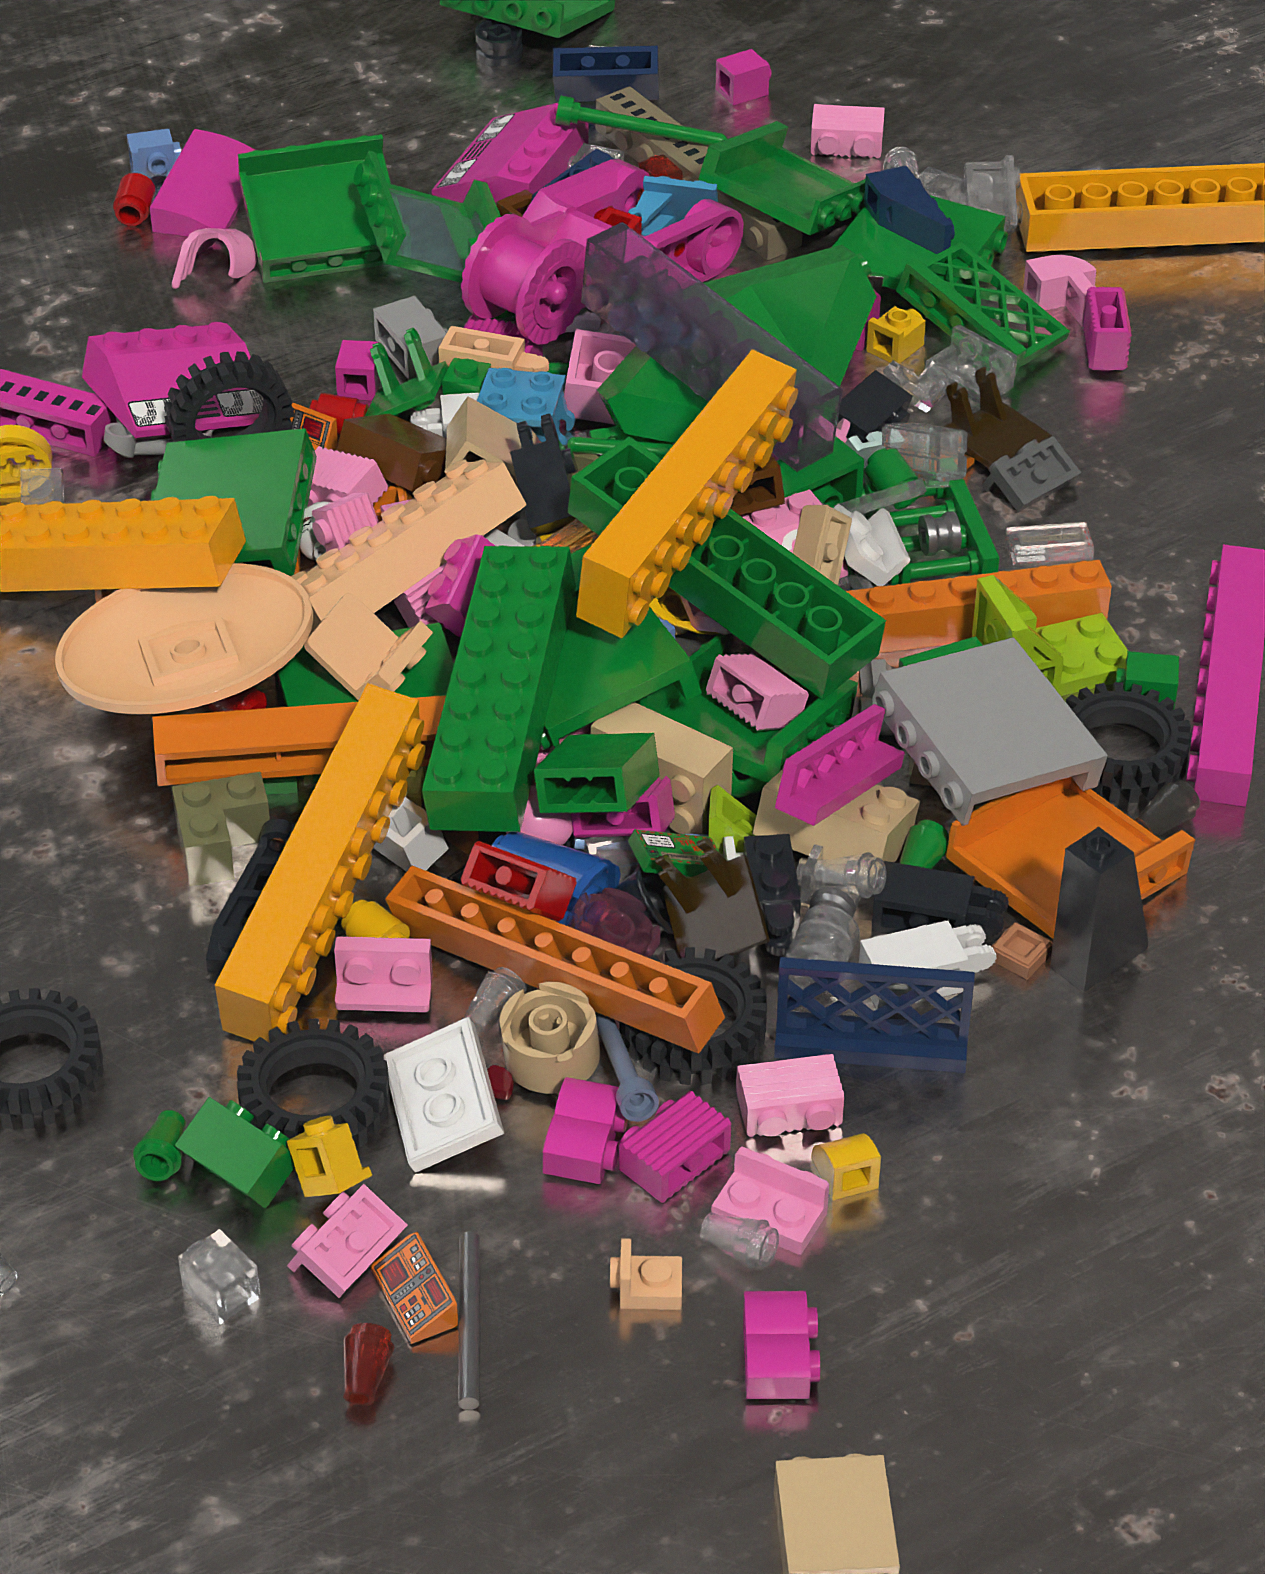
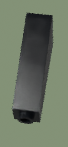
M1097 827L1065 848L1050 968L1083 993L1148 949L1149 943L1134 852L1100 827Z

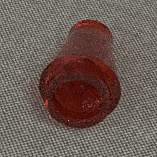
M358 1323L351 1327L350 1334L346 1335L343 1339L345 1374L343 1398L351 1404L368 1406L375 1401L376 1391L395 1349L394 1344L391 1342V1332L383 1326L373 1323Z

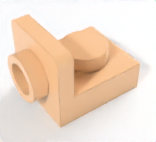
M621 1238V1257H611L610 1288H620V1309L681 1310L682 1257L631 1256V1239Z

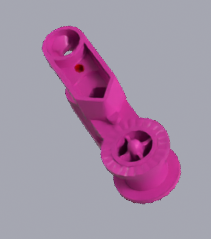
M620 159L608 160L540 189L522 217L515 214H505L488 224L485 230L478 235L477 241L471 246L470 254L466 258L465 268L462 272V299L469 312L480 318H494L506 310L516 314L518 330L525 339L539 345L548 344L550 341L556 340L559 335L565 333L567 327L573 323L575 316L582 308L608 296L616 300L622 298L638 300L644 307L651 308L719 275L727 269L740 247L744 222L738 211L714 200L703 199L691 208L683 220L647 236L634 234L621 227L615 228L598 219L608 207L627 213L630 209L636 207L638 192L643 189L644 176H650L643 169Z

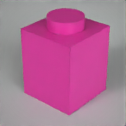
M753 49L716 59L715 90L733 106L769 95L770 65Z
M342 340L335 366L337 395L357 398L359 400H373L381 381L370 349L373 348V344L378 342Z

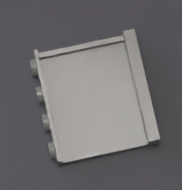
M1014 637L880 672L876 690L872 697V705L876 704L886 709L883 720L895 735L898 744L905 748L918 766L921 775L928 779L940 795L945 807L952 811L962 826L969 823L974 804L1072 777L1082 791L1098 786L1108 757L1107 753Z

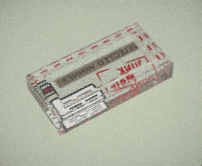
M923 478L840 503V505L851 513L858 511L863 514L924 495V492L927 491Z
M1086 522L1006 528L1005 541L1012 564L1093 559L1094 545Z

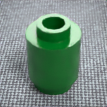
M882 448L868 458V465L864 473L886 504L893 505L895 509L899 510L908 507L919 498L922 493V489L919 486L920 479L897 449L887 450Z

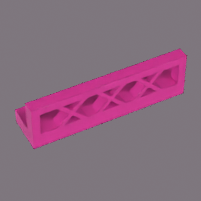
M873 704L787 758L784 764L775 808L815 826L902 767L905 752L878 740L886 709Z

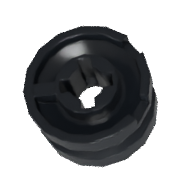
M492 19L483 21L475 28L477 42L476 58L481 63L493 67H506L514 65L523 57V44L521 43L523 40L522 28Z

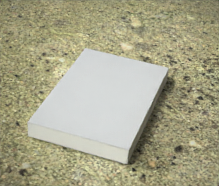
M469 1017L384 1054V1060L387 1061L389 1086L408 1164L415 1173L504 1134L476 1027Z

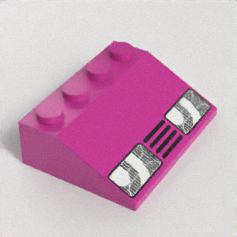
M558 103L492 118L432 189V195L463 203L474 179L488 184L495 203L523 190H528L534 194L576 164L588 149L589 123L578 121V124L570 123V127L555 124Z
M212 322L209 325L202 326L178 325L175 328L159 330L144 328L138 332L127 333L111 331L105 333V335L88 336L82 378L135 438L167 435L170 432L165 422L164 416L167 414L164 406L165 402H171L168 396L170 388L179 389L176 379L180 374L191 379L192 376L188 367L195 363L200 371L205 369L206 365L203 358L210 355L215 364L220 363V353L229 352L233 361L237 351L245 352L248 359L251 356L245 342L227 323ZM247 388L224 390L212 396L199 409L195 428L198 431L252 425L262 410L263 397L254 390Z

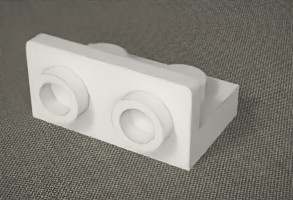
M840 504L834 507L837 511L852 518L844 555L848 566L877 586H884L909 564L910 557L887 510L881 508L867 520L858 511L851 513Z

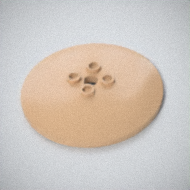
M233 563L220 587L120 589L91 606L69 626L56 650V670L62 686L72 697L96 709L123 714H158L191 709L240 693L270 677L286 665L300 651L310 635L313 625V610L309 595L298 581L278 570L251 564Z

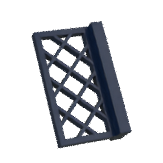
M780 957L774 1058L794 1059L833 1054L835 1063L965 1073L975 972ZM789 975L809 976L815 982L802 989L789 979ZM845 979L858 980L864 986L850 993L839 983ZM894 983L907 984L912 990L899 997L887 987ZM942 987L963 988L962 993L949 1000L943 998L936 991ZM827 990L838 1001L824 1007L814 997ZM874 994L887 1003L875 1011L862 1002ZM924 998L935 1008L921 1015L910 1005ZM802 1005L811 1013L792 1010ZM848 1009H851L858 1016H847L839 1014L845 1012ZM896 1013H899L907 1020L887 1018L891 1017ZM947 1016L955 1024L937 1023V1021Z

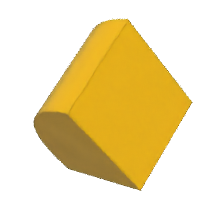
M861 1133L813 1147L811 1158L821 1179L829 1183V1195L832 1201L878 1189L881 1156L868 1135Z

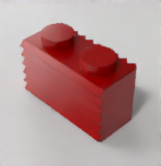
M480 841L474 844L461 877L463 886L557 922L564 918L577 884L575 877Z

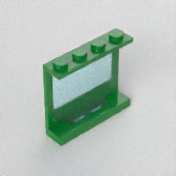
M368 151L364 162L360 163L355 170L354 183L357 186L362 205H364L369 219V225L372 227L384 263L462 283V272L468 257V238L478 237L488 224L501 217L488 184L474 179L464 202L460 203L387 183L377 155L372 151Z

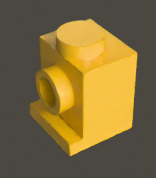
M896 306L879 319L872 317L868 320L866 352L898 366L924 345L926 320L915 309L904 310ZM893 339L892 346L887 344L890 340Z
M331 1115L306 1122L303 1125L305 1132L287 1141L304 1197L340 1194L372 1176L369 1166H361L348 1123L334 1124Z

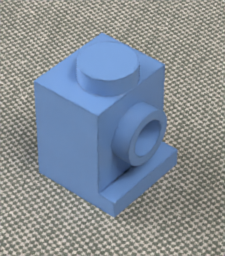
M169 129L126 134L132 173H140L148 178L167 176L181 153L180 143L172 141Z

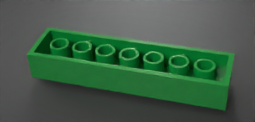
M630 436L571 477L568 513L600 536L662 459ZM732 509L728 511L723 519L718 517L715 520L703 545L697 543L692 550L686 567L681 572L676 570L671 576L668 587L822 700L879 655L886 624L884 618Z
M484 546L422 788L430 830L521 832L576 588L570 547Z

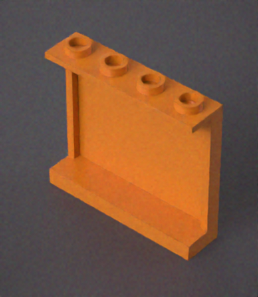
M1068 777L989 800L984 806L971 813L967 825L962 826L958 819H956L949 829L946 858L968 875L975 876V880L984 887L1006 893L1010 907L1054 939L1065 848L1097 827H1100L1134 852L1141 899L1143 900L1187 874L1195 839L1185 831L1180 830L1167 839L1161 840L1092 789L1082 791L1072 777Z

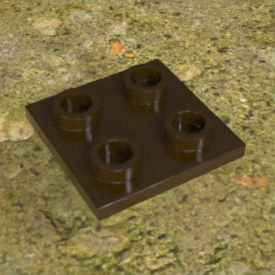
M985 366L975 372V381L979 386L980 410L974 414L965 387L957 390V381L946 387V394L951 404L952 422L940 428V435L987 468L1005 455H1008L1010 459L1017 456V452L1034 439L1040 443L1052 436L1002 402L995 373L991 372L986 375Z
M704 838L697 841V846L704 852V855H701L700 858L708 868V871L691 878H686L673 865L668 855L664 854L655 859L656 864L663 869L658 874L666 884V886L662 887L680 958H685V947H695V958H703L705 948L716 950L715 961L718 962L725 953L733 956L770 941L747 856L743 854L727 861L715 849L711 840Z

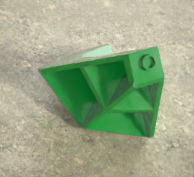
M839 245L701 283L679 296L600 385L597 392L614 424L624 434L676 443L753 349L797 369L794 388L798 389V395L790 410V419L795 421L808 407H811L827 419L877 297L868 279V276L872 274L871 268L861 253L857 255L845 246Z

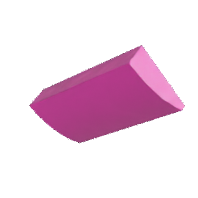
M194 129L150 206L152 232L188 237L190 233L198 229H229L244 201L238 178V154L248 153L255 149L221 134Z

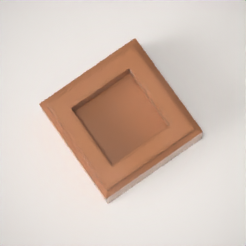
M1014 922L991 947H993L996 953V964L1028 980L1052 954L1053 942Z

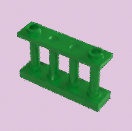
M954 457L938 458L936 475H933L931 480L920 481L919 483L922 489L919 498L933 496L935 500L939 499L942 505L891 511L889 513L895 526L902 527L917 525L919 517L922 515L930 514L932 517L938 518L945 512L954 511L960 523L962 539L960 550L963 551L964 556L909 563L898 575L887 582L888 586L910 583V580L956 573L967 572L971 576L998 572L1000 557ZM864 473L861 510L868 520L879 509H885L883 504L885 501ZM919 535L901 537L907 553L922 551Z

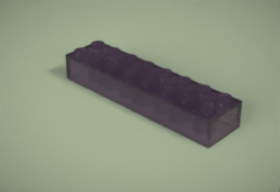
M621 222L586 240L581 303L589 310L601 317L613 329L620 332L641 351L648 354L668 372L672 373L708 402L752 349L797 369L794 388L798 389V395L789 414V418L793 420V425L786 440L783 443L778 441L773 447L772 453L798 472L833 452L843 392L842 388L625 223Z

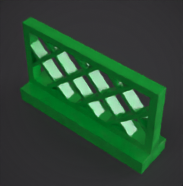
M961 241L924 262L915 258L906 263L896 289L897 293L1005 383L1016 377L1019 367L1067 340L1070 330ZM959 257L970 268L952 265V260ZM937 274L945 275L946 281L941 279ZM953 276L971 279V285L954 283ZM979 281L991 283L997 290L979 287ZM963 296L972 297V298H973V304L970 303V302H969L966 298H964ZM981 299L998 302L999 308L981 305ZM1006 303L1019 306L1024 313L1007 310ZM991 319L1000 320V326H998ZM1008 322L1025 324L1026 331L1009 328ZM1034 326L1045 328L1052 335L1035 333ZM1019 342L1028 343V349H1026Z

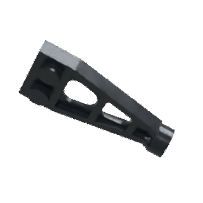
M271 819L263 824L259 845L213 925L206 956L207 972L221 973L244 928L241 927L242 921L247 912L254 908L262 890H254L259 876L271 875L295 827L291 822L284 819ZM273 838H280V839H282L283 841L275 840V839H273Z

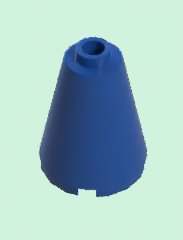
M522 832L502 834L492 844L496 848L576 878L577 884L564 918L558 921V923L590 934L604 918L608 908L601 904L607 892L614 896L616 894L615 890L619 886L621 876L618 865L608 859Z

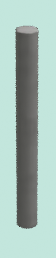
M467 1231L459 1237L458 1405L462 1409L473 1410L479 1406L480 1237L475 1232Z

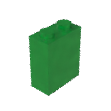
M655 733L568 735L534 768L539 812H627L660 776Z

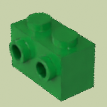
M208 1097L174 1146L197 1164L266 1209L295 1168L291 1153L286 1148L288 1145L287 1141L290 1139L267 1123L262 1130L250 1124L254 1115L236 1102L229 1100L224 1107L211 1097Z

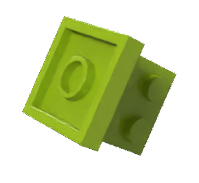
M994 575L977 578L972 637L976 636L982 645L1014 637L1060 696L1079 692L1080 689L1085 687L1093 689L1095 684H1113L1116 679L1117 668H1125L1128 649L1103 613L1036 628L1037 617L1029 605Z

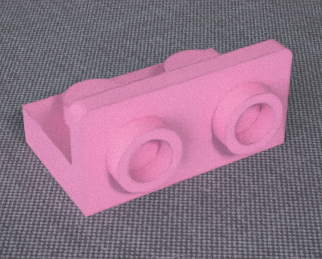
M336 936L334 952L337 976L335 1008L337 1010L429 1011L433 980L431 939Z
M740 1147L735 1154L734 1172L712 1204L711 1218L793 1253L802 1255L827 1215L829 1183L811 1172L801 1171L774 1160L767 1154L757 1153L745 1147Z
M363 1184L351 1197L343 1191L323 1212L329 1220L320 1229L311 1224L294 1241L291 1246L297 1251V1254L287 1267L295 1273L303 1264L340 1298L408 1225Z

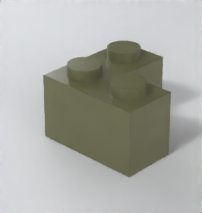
M261 772L171 786L176 826L189 886L235 879L231 847L259 843L262 826L270 820L268 799Z

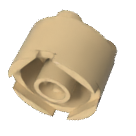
M561 982L539 983V989L524 994V989H522L506 1002L500 1014V1032L505 1066L511 1073L514 1083L534 1092L554 1093L559 1096L565 1077L585 1081L590 1078L599 1063L600 1046L595 1011L589 1004V998L581 990Z

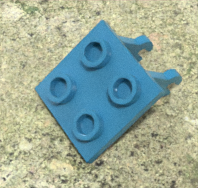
M644 176V191L636 207L630 209L628 213L642 217L641 236H647L683 220L691 208L703 199H711L718 202L717 184H710L704 181L677 180L665 176Z
M489 368L477 401L516 423L526 421L533 432L536 433L540 442L546 441L541 427V416L550 413L555 424L558 439L566 449L568 441L559 431L560 420L566 421L567 431H570L575 423V416L568 410L563 393L566 375L551 374L545 371L527 372L510 368Z

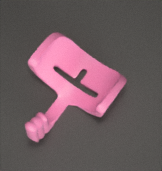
M205 228L195 230L189 234L182 244L171 284L174 289L179 288L181 280H185L187 275L191 274L196 255L207 250L219 239L225 243L230 254L228 275L234 279L247 275L254 269L257 263L253 241L245 233L236 229Z

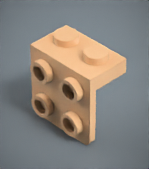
M346 593L309 635L304 647L313 658L359 701L367 683L394 692L406 678L401 673L405 667L411 669L426 654L427 651L422 646L433 632L420 620L398 638L354 594Z

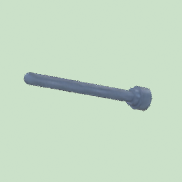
M595 1012L599 1034L620 1082L616 1092V1101L621 1113L630 1121L646 1120L657 1111L659 1106V1099L650 1081L638 1077L615 1020Z

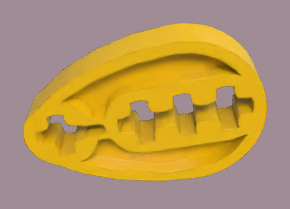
M20 425L0 426V498H18L33 495L44 488L51 477L53 460L51 447L47 440L33 429ZM28 455H34V458L39 461H33ZM14 458V461L20 464L13 465L12 461L7 459Z

